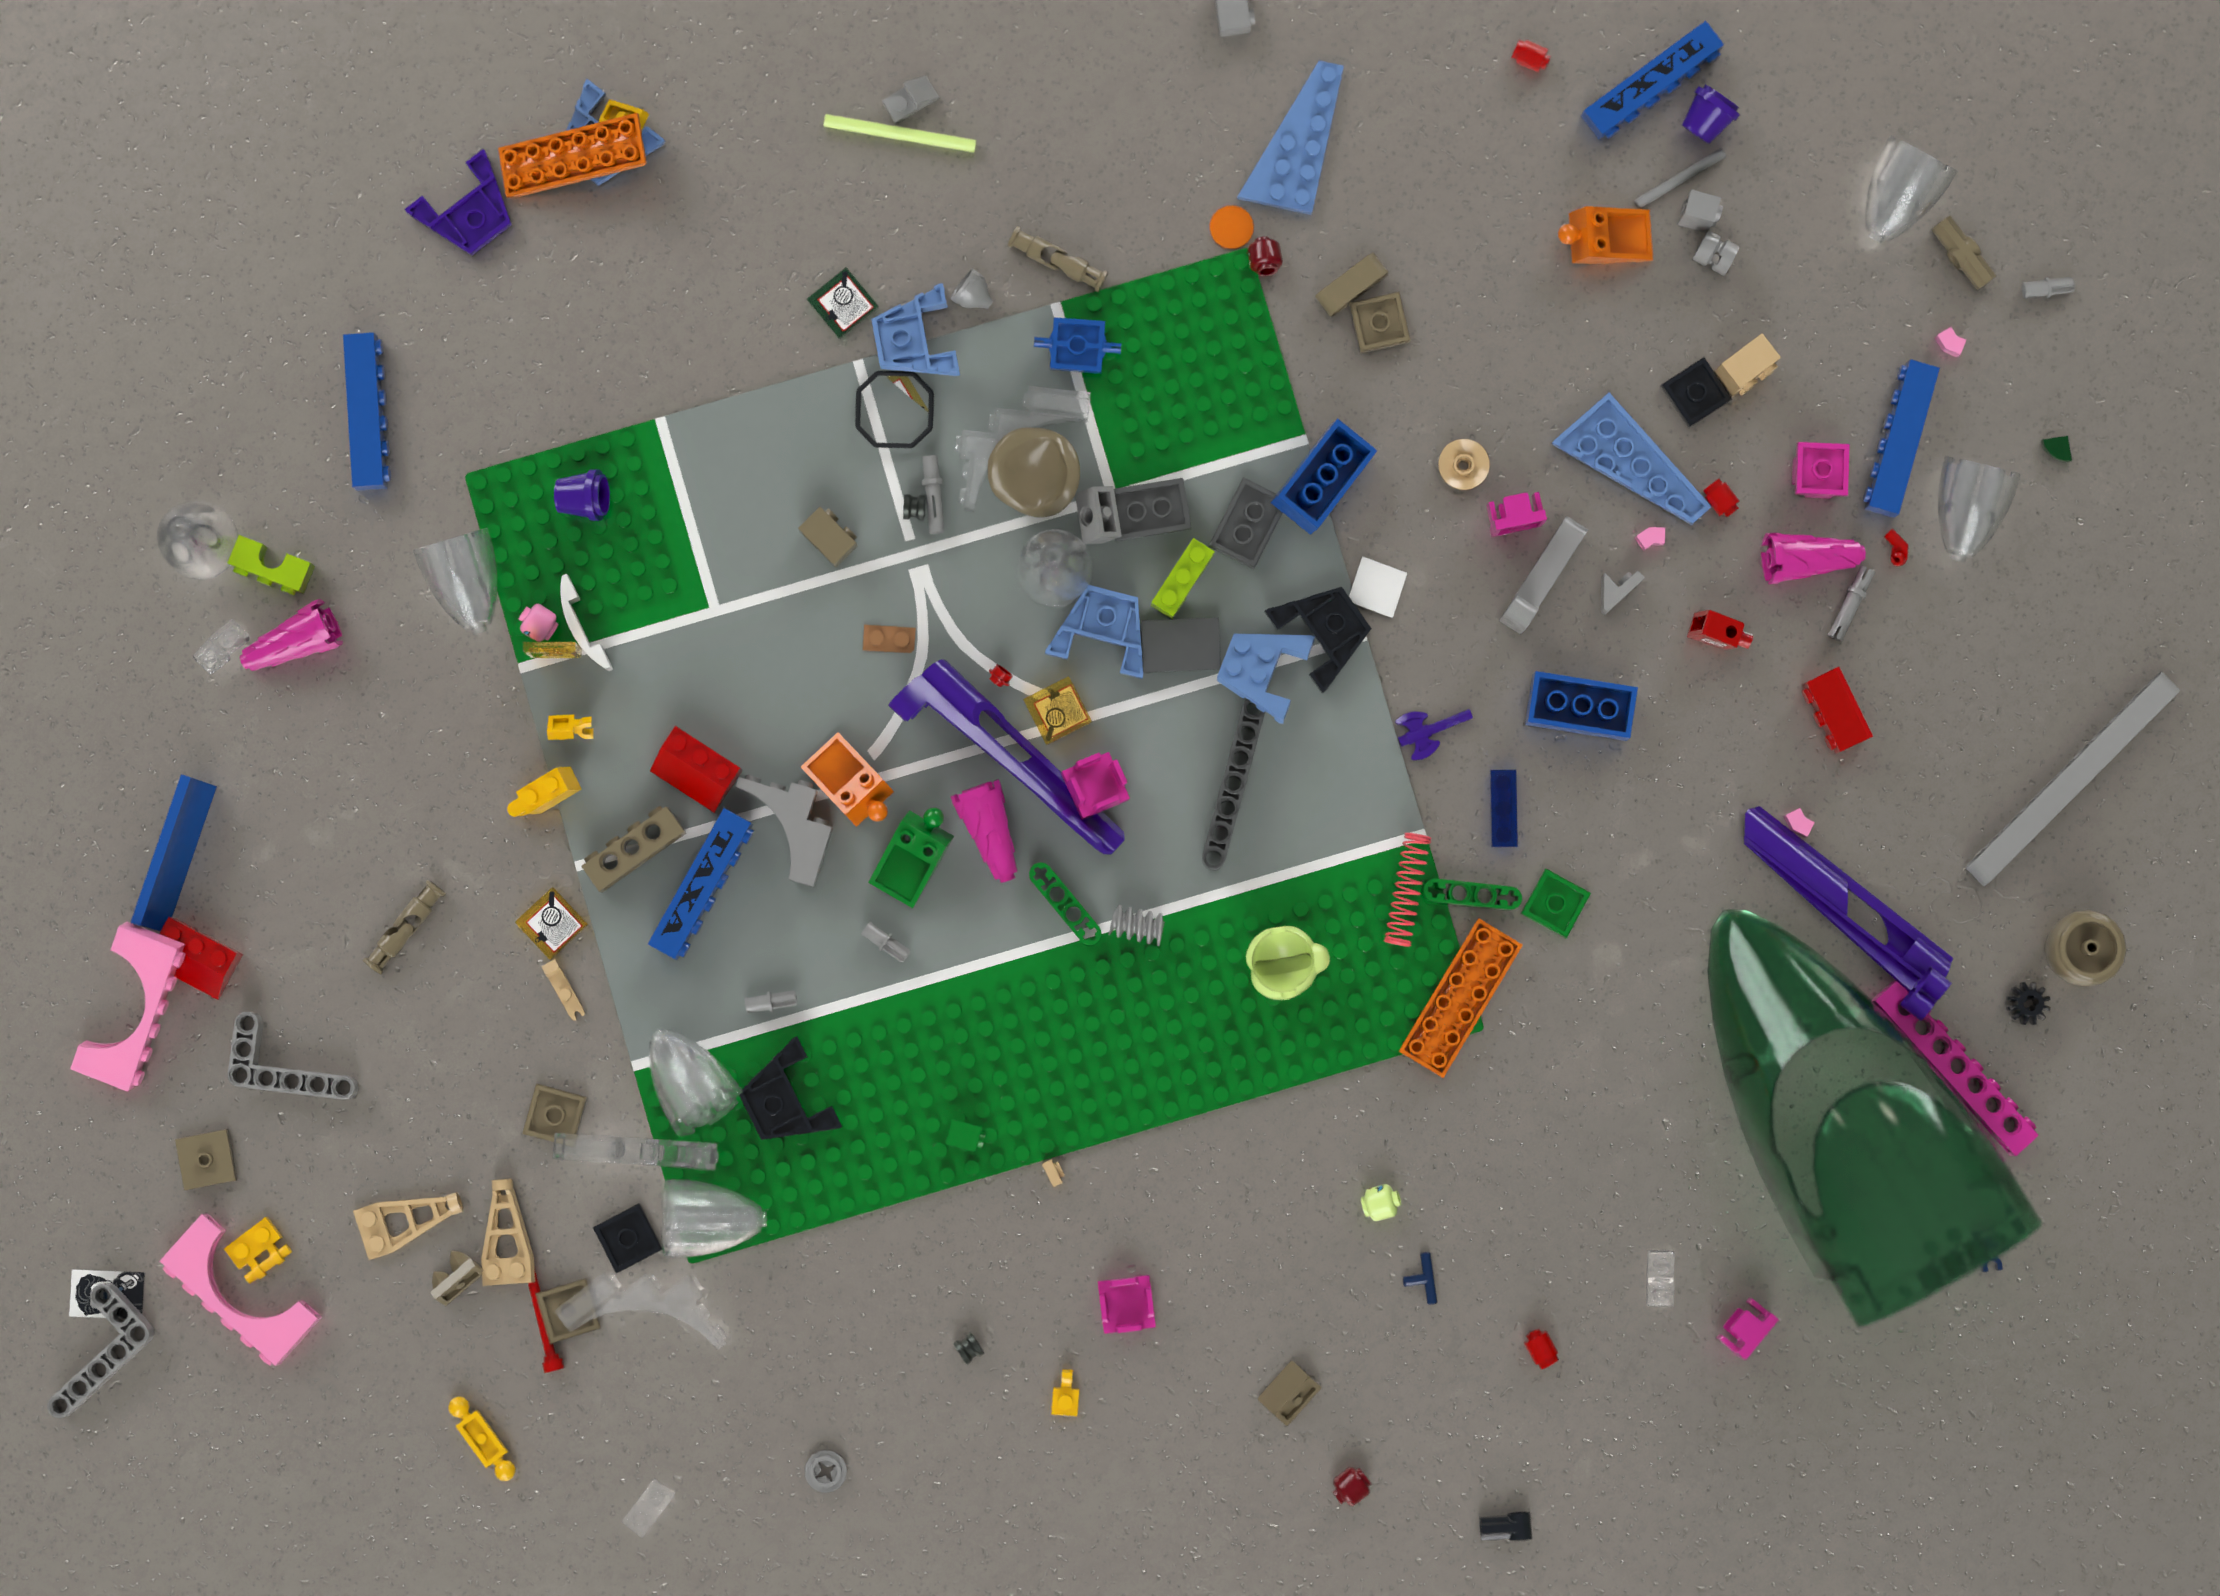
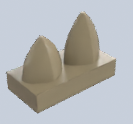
M459 1251L450 1252V1265L453 1271L451 1275L441 1271L433 1272V1290L430 1293L435 1300L444 1306H447L482 1276L483 1270L481 1265Z

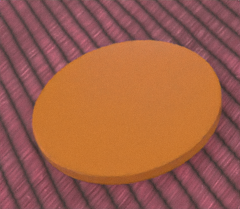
M1234 205L1220 208L1215 212L1210 222V233L1213 240L1219 246L1226 249H1237L1247 244L1254 230L1250 214L1245 209Z

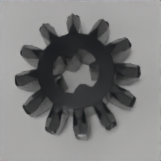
M2021 982L2020 989L2017 987L2011 988L2015 997H2006L2007 1001L2013 1002V1005L2007 1006L2006 1010L2015 1011L2011 1016L2012 1020L2020 1017L2021 1025H2026L2028 1020L2031 1025H2036L2037 1018L2040 1020L2046 1019L2042 1011H2050L2051 1007L2044 1005V1002L2051 1000L2050 996L2042 997L2046 990L2044 987L2037 989L2036 982H2031L2029 987L2026 982ZM2032 1000L2033 1005L2024 1007V1002Z

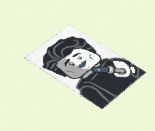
M72 1269L69 1316L105 1318L90 1299L92 1289L103 1283H113L142 1314L145 1272ZM102 1288L99 1294L102 1301L108 1302L110 1292L106 1288ZM120 1307L117 1311V1317L119 1319H127L128 1312Z

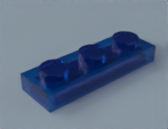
M1490 770L1491 848L1518 847L1516 770Z

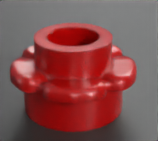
M996 664L993 670L989 669L991 674L989 679L999 687L1010 685L1009 681L1013 675L999 664Z

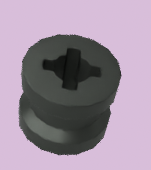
M910 494L904 495L903 519L909 520L911 517H916L918 520L924 521L926 495H919L918 497H912Z
M972 1332L966 1334L964 1340H957L953 1343L967 1365L972 1362V1358L985 1354Z

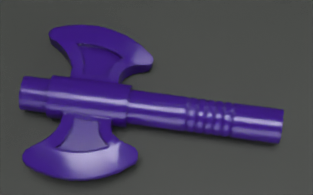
M1467 709L1451 717L1424 726L1422 723L1428 718L1427 713L1418 711L1406 713L1395 721L1397 725L1409 730L1405 735L1398 737V741L1401 747L1415 744V751L1411 756V760H1422L1432 755L1440 745V741L1430 740L1429 737L1447 728L1473 719L1470 709Z

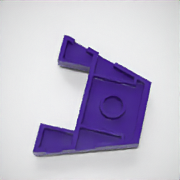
M484 149L465 162L481 184L445 212L438 215L423 195L404 209L408 215L471 256L512 225L488 155Z

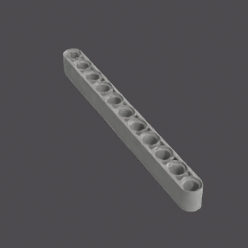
M2162 671L2158 673L1965 868L1983 886H1986L2178 694L2180 689Z

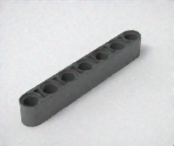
M1248 699L1245 700L1242 706L1202 855L1203 865L1212 871L1220 869L1226 860L1265 712L1262 711L1256 716L1250 715L1247 712V705L1252 702ZM1245 727L1251 728L1254 731V738L1249 741L1242 739L1240 730ZM1238 752L1245 753L1248 762L1242 766L1237 765L1233 760L1234 754ZM1230 777H1236L1240 780L1241 787L1238 790H1231L1227 787L1226 782ZM1223 802L1232 803L1234 813L1231 815L1222 814L1220 805ZM1216 827H1224L1227 830L1228 836L1226 839L1217 840L1214 837L1213 830ZM1215 851L1220 854L1221 862L1218 865H1210L1207 862L1206 856L1209 852Z

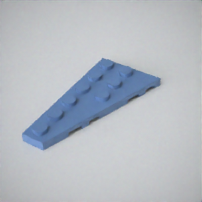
M1318 61L1237 196V199L1312 215L1343 65Z
M1610 393L1606 394L1551 443L1553 446L1690 525L1712 507Z

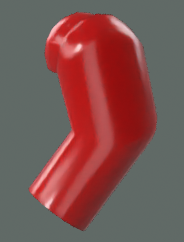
M1892 528L1884 538L1892 545L1891 563L1894 566H1902L1907 562L1909 545Z

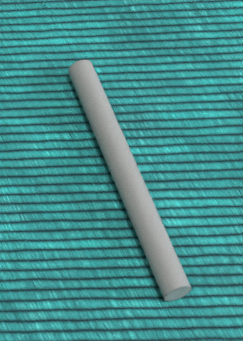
M1720 148L1634 200L1638 209L1644 207L1726 157L1724 150Z

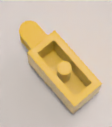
M556 767L516 791L519 798L508 804L507 811L513 817L541 814L582 790L571 767Z

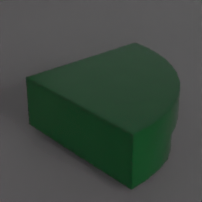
M2068 436L2041 440L2043 449L2050 456L2060 462L2072 461Z

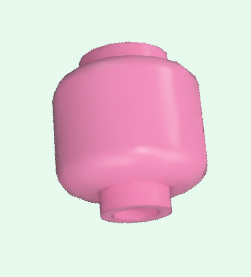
M535 604L531 609L526 606L518 618L522 621L520 631L536 642H541L544 639L548 641L558 626L556 614L541 604Z

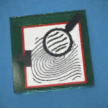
M847 267L807 298L809 304L838 339H841L879 308Z

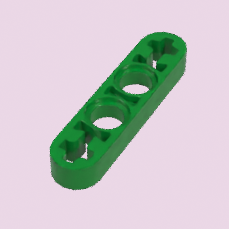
M1042 862L1034 864L1029 871L1032 883L1084 945L1093 946L1097 944L1102 936L1101 929L1050 866ZM1036 868L1040 870L1047 869L1048 872L1045 874L1047 879L1051 881L1054 877L1057 882L1050 884L1046 891H1044L1041 887L1046 884L1042 879H1034L1036 875L1034 870ZM1061 887L1064 890L1065 896L1061 901L1056 902L1050 898L1052 888ZM1070 907L1080 909L1081 917L1079 920L1072 922L1067 919L1066 912ZM1085 917L1090 921L1085 923V925L1090 930L1093 928L1097 930L1094 941L1090 938L1087 940L1083 938L1085 931L1081 927L1079 931L1074 928V926L1081 924Z
M1436 878L1426 881L1421 888L1423 898L1431 903L1509 911L1519 907L1522 902L1521 892L1512 886ZM1435 884L1436 889L1444 890L1446 889L1445 884L1449 885L1446 894L1438 893L1435 897H1432V893L1428 892V888ZM1461 886L1464 888L1466 895L1463 900L1459 901L1453 897L1452 891L1454 887ZM1480 889H1487L1490 892L1491 899L1488 903L1479 901L1478 892ZM1496 890H1499L1498 896H1505L1511 892V896L1515 897V901L1508 905L1507 900L1500 899L1497 900L1498 905H1495L1497 899Z

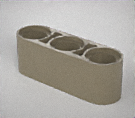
M1373 252L1327 285L1315 298L1329 316L1333 317L1347 307L1350 302L1355 301L1384 279L1389 272Z

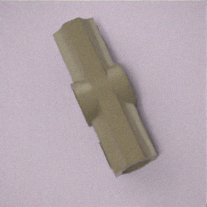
M1948 216L1931 229L1947 250L1946 253L1950 262L1957 269L1964 272L1977 291L1996 277L1995 273L1982 258L1981 250L1977 243L1971 237H1966L1951 216Z

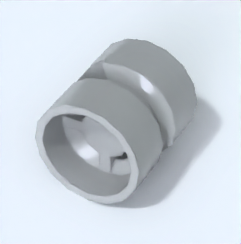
M1708 230L1692 260L1704 266L1710 264L1713 271L1724 276L1740 246L1729 240L1722 242L1721 236Z

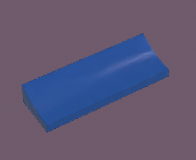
M181 774L130 923L161 931L168 917H173L217 786Z

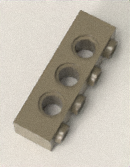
M661 806L655 808L648 814L649 819L642 824L640 821L635 822L627 828L628 833L622 838H619V836L614 837L605 844L607 846L605 850L600 853L595 851L584 859L586 863L581 867L599 892L603 893L686 834L684 828L667 806L663 809ZM651 826H658L661 833L657 839L651 840L647 835L648 829ZM635 840L639 843V850L637 853L630 855L626 851V846L630 841ZM614 855L618 859V864L614 869L609 870L605 866V860L607 857Z

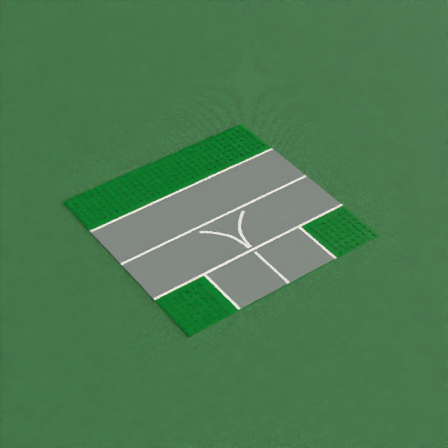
M1248 248L926 340L929 355L956 351L960 375L951 376L915 372L934 392L932 431L911 449L876 448L856 429V391L858 387L876 371H898L881 369L877 354L466 474L465 480L548 772L556 767H571L582 790L558 803V807L689 1263L694 1264L1403 1055L1399 1052L1400 1047L1460 949V945L1447 904L1428 902L1423 898L1422 894H1396L1419 903V905L1394 904L1416 912L1417 915L1392 914L1415 923L1414 926L1391 925L1413 933L1412 936L1389 935L1394 938L1411 941V946H1400L1384 942L1385 933L1400 932L1388 927L1387 923L1402 922L1390 917L1389 913L1405 912L1392 907L1391 903L1407 902L1393 896V893L1398 891L1409 892L1394 884L1398 881H1409L1399 877L1396 874L1397 872L1411 871L1401 867L1398 863L1400 861H1413L1403 857L1400 853L1402 851H1416L1402 844L1404 841H1414L1404 838V833L1409 832L1426 836V832L1367 636L1323 694L1309 676L1311 672L1330 660L1316 638L1308 660L1281 653L1266 692L1291 700L1290 707L1283 724L1275 721L1274 717L1265 711L1226 860L1223 866L1215 871L1205 868L1202 863V855L1242 706L1247 698H1241L1217 681L1219 670L1144 673L1143 670L1142 679L1120 674L1126 647L1076 634L1073 637L1068 660L1045 654L1046 648L1070 614V611L1087 585L1138 597L1142 648L1141 621L1170 620L1169 617L1151 607L1152 600L1193 538L1207 547L1209 546L1243 477L1277 494L1311 450L1259 276L1250 267ZM1054 317L1105 321L1104 335L1106 342L1121 343V354L1105 353L1102 360L1101 374L1050 370L1051 355L1049 348L1034 347V337L1050 338L1053 331ZM878 376L861 392L860 426L876 443H912L928 428L929 393L913 376ZM900 378L911 397L893 382ZM1045 428L1064 436L1077 453L1080 463V481L1076 493L1098 486H1113L1116 489L1183 478L1191 530L1117 542L1114 539L1103 544H1083L1075 496L1070 504L1056 515L1037 518L1022 514L1000 501L993 493L987 472L990 454L996 444L1006 434L1015 429ZM937 455L939 477L942 478L943 482L940 488L944 533L941 534L929 533L926 503L924 521L918 520L916 517H911L909 520L903 519L904 495L910 494L912 497L926 495L925 486H922V480H924L923 456ZM590 469H599L606 475L610 488V505L608 513L601 521H590L586 517L557 512L554 502V487L558 478L587 473ZM933 497L934 518H936L935 497ZM819 507L824 511L829 508L839 518L836 523L842 529L847 526L857 536L854 541L858 547L837 567L798 529ZM1282 513L1255 569L1214 550V557L1190 590L1186 600L1173 619L1219 617L1221 665L1234 634L1314 636L1300 616L1277 631L1264 611L1271 607H1277L1342 587L1348 596L1350 595L1352 586L1330 514L1320 527L1310 535ZM567 574L570 577L578 593L580 601L571 605L591 647L599 643L603 646L613 670L607 671L591 659L580 647L570 631L561 603L562 575ZM541 604L556 614V622L558 623L548 641L544 639L541 642H571L578 648L536 647L531 643L536 641L520 631L522 621L518 618L526 606L531 609L533 605ZM864 625L916 628L914 650L911 653L863 650ZM945 659L1061 772L1073 767L1081 759L1098 752L1101 755L1109 752L1112 760L1117 759L1127 780L1125 788L1130 799L1103 812L1124 831V842L1111 855L1099 852L1067 825L1029 788L929 705L927 708L924 707L913 720L910 718L907 722L901 719L888 704L908 683L920 676L930 665L938 660ZM996 664H999L1013 675L1009 681L1010 685H1003L1002 687L995 685L989 679L991 676L989 669L993 670ZM1071 685L1088 720L1051 738L1048 742L1046 741L1048 731L1033 703L1049 696V689L1056 692ZM1253 702L1247 705V712L1250 715L1256 716L1261 713V710L1256 708V704ZM984 711L980 713V725L1019 762H1024L1032 757ZM574 714L575 719L592 716V727L585 728L594 729L593 739H584L578 734H574V739L548 740V716ZM674 726H677L739 766L743 770L739 776L745 779L746 774L761 779V784L770 786L771 782L786 786L785 791L789 792L791 782L798 784L799 780L814 784L812 789L817 790L818 794L809 820L813 821L814 817L829 821L828 826L833 828L815 888L788 879L791 867V854L784 828L774 812L764 802L736 787L738 779L717 811L713 813L650 772L661 746ZM1245 727L1240 730V736L1244 740H1252L1254 738V731L1249 727ZM837 732L894 791L883 802L888 809V814L884 820L876 822L867 817L856 827L802 770L801 766ZM1238 752L1233 756V760L1237 765L1242 766L1248 762L1247 755L1243 752ZM1230 777L1226 782L1227 787L1231 790H1238L1241 787V782L1236 777ZM999 779L1002 786L1008 828L1015 850L1014 857L1018 871L1014 873V879L1000 883L999 879H994L987 863H984L974 839L969 834L963 820L959 818L950 797L956 793L957 795L962 794L964 790L992 781L993 784V781ZM1223 802L1220 805V811L1224 815H1231L1234 813V806L1230 802ZM661 806L663 809L667 806L684 828L686 834L603 893L599 892L581 867L586 863L584 859L595 851L600 853L607 848L605 844L614 837L619 836V838L625 836L628 833L627 828L635 822L640 821L642 824L649 819L648 814L655 808ZM935 807L940 809L944 815V821L939 827L952 834L954 838L914 908H911L868 882L905 815L912 811L923 818L927 809ZM723 808L751 822L753 824L751 829L754 830V833L747 844L743 843L738 851L741 853L737 864L734 867L730 865L726 875L729 877L722 889L717 888L713 896L716 898L713 907L709 912L705 911L700 919L703 921L699 932L696 935L692 933L688 943L691 945L684 957L679 956L678 960H675L648 945V942ZM651 826L647 832L649 839H657L661 833L658 826ZM1219 826L1213 830V835L1217 840H1224L1227 838L1228 832L1224 827ZM635 840L630 841L626 846V851L630 855L637 853L639 850V843ZM1405 843L1427 851L1429 854L1404 853L1412 858L1425 861L1427 864L1404 863L1403 865L1423 871L1425 874L1400 875L1420 881L1423 884L1430 879H1439L1429 844ZM1212 851L1207 854L1206 860L1210 865H1218L1221 862V856L1219 853ZM614 855L607 857L605 860V866L609 870L614 869L618 864V859ZM1042 862L1050 866L1097 923L1102 933L1101 939L1097 944L1093 946L1084 945L1032 883L1029 871L1034 864ZM1036 868L1034 870L1036 872L1034 879H1042L1046 884L1041 887L1044 891H1046L1050 884L1057 882L1054 877L1051 881L1047 879L1045 875L1048 872L1047 869L1040 870ZM1398 884L1421 893L1422 885ZM1435 884L1428 888V892L1432 893V897H1435L1438 893H1444L1443 890L1436 889ZM1054 887L1050 891V898L1053 901H1061L1065 896V892L1061 887ZM1118 904L1122 905L1123 913L1126 912L1128 907H1132L1133 915L1136 914L1138 909H1142L1143 917L1149 911H1152L1153 919H1156L1158 914L1162 913L1164 927L1160 945L1157 946L1156 938L1153 939L1151 944H1147L1146 936L1143 937L1141 942H1138L1135 933L1128 940L1126 931L1119 938L1116 935V929L1109 936L1113 912ZM1070 907L1066 912V917L1068 920L1075 922L1080 919L1081 911L1077 907ZM1085 917L1083 922L1074 926V928L1079 931L1081 927L1085 931L1083 938L1085 940L1090 938L1094 941L1097 930L1095 928L1090 930L1085 925V923L1090 922ZM870 921L888 935L891 933L892 938L911 951L903 963L886 951H880V947L861 935ZM1293 926L1305 932L1312 939L1313 943L1324 946L1329 952L1330 962L1324 971L1316 975L1313 983L1304 992L1290 999L1274 1000L1263 996L1253 986L1251 970L1246 962V953L1252 940L1262 931L1275 927ZM787 991L796 992V1006L773 1009V1012H770V1010L750 1014L746 1012V997L767 995V992H771V994ZM1481 1016L1470 1035L1483 1030L1484 1026ZM798 1036L808 1057L785 1068L784 1071L808 1118L833 1106L843 1127L761 1140L738 1093L794 1037ZM955 1119L983 1127L982 1132L986 1133L983 1147H977V1151L972 1152L946 1145L951 1120Z

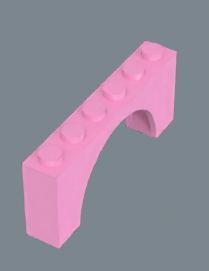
M125 922L118 927L111 951L125 958L137 971L145 991L144 1014L135 1032L123 1041L105 1044L86 1040L78 1045L70 1068L71 1070L127 1092L141 1084L145 1074L142 1071L144 1062H148L153 1048L150 1047L152 1039L157 1037L161 1025L158 1024L160 1016L164 1015L168 1008L169 1001L166 1000L168 992L173 990L177 981V977L174 976L176 969L182 965L185 958V953H183L185 944L130 922Z
M208 1213L201 1214L160 1260L164 1265L162 1269L170 1277L179 1278L184 1283L182 1285L183 1289L190 1295L194 1296L196 1294L203 1300L201 1304L206 1310L211 1313L215 1311L221 1316V1323L231 1331L235 1329L241 1335L240 1340L249 1348L254 1346L260 1352L259 1357L266 1364L280 1365L320 1321L322 1316L304 1300L298 1301L289 1310L274 1317L250 1316L231 1306L221 1295L213 1273L215 1250L221 1237L227 1230Z

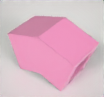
M1952 327L1935 337L1943 352L1955 357L1961 355L1966 339L1956 336Z
M1649 527L1634 539L1643 551L1652 545L1663 546L1665 544V528Z
M1801 808L1783 816L1790 830L1803 837H1808L1815 823L1805 818Z

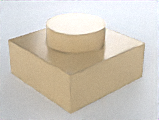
M1051 1159L1042 1164L1053 1187L1063 1183L1061 1177L1065 1176L1059 1162L1053 1163Z

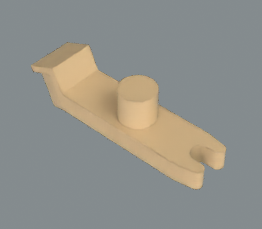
M554 959L541 966L573 1021L577 1020L575 1016L576 1011H579L581 1016H584V1008L557 961Z

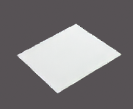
M1362 556L1349 597L1356 605L1393 618L1407 573Z

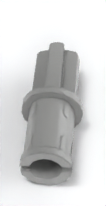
M2047 277L2043 281L2023 282L2022 284L2024 299L2039 296L2050 298L2051 295L2071 293L2075 290V282L2071 277L2052 280Z
M871 921L861 933L862 936L880 947V951H886L902 963L910 955L911 951L892 938L891 933L888 935L872 924Z
M795 991L774 994L767 992V995L745 998L747 1014L766 1010L773 1012V1009L797 1005Z

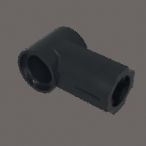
M1512 1512L1504 1516L1479 1517L1481 1540L1509 1539L1510 1541H1524L1532 1539L1530 1512Z

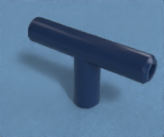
M1424 1252L1420 1254L1423 1274L1405 1276L1402 1279L1404 1287L1424 1284L1427 1304L1432 1305L1437 1304L1438 1301L1430 1252Z

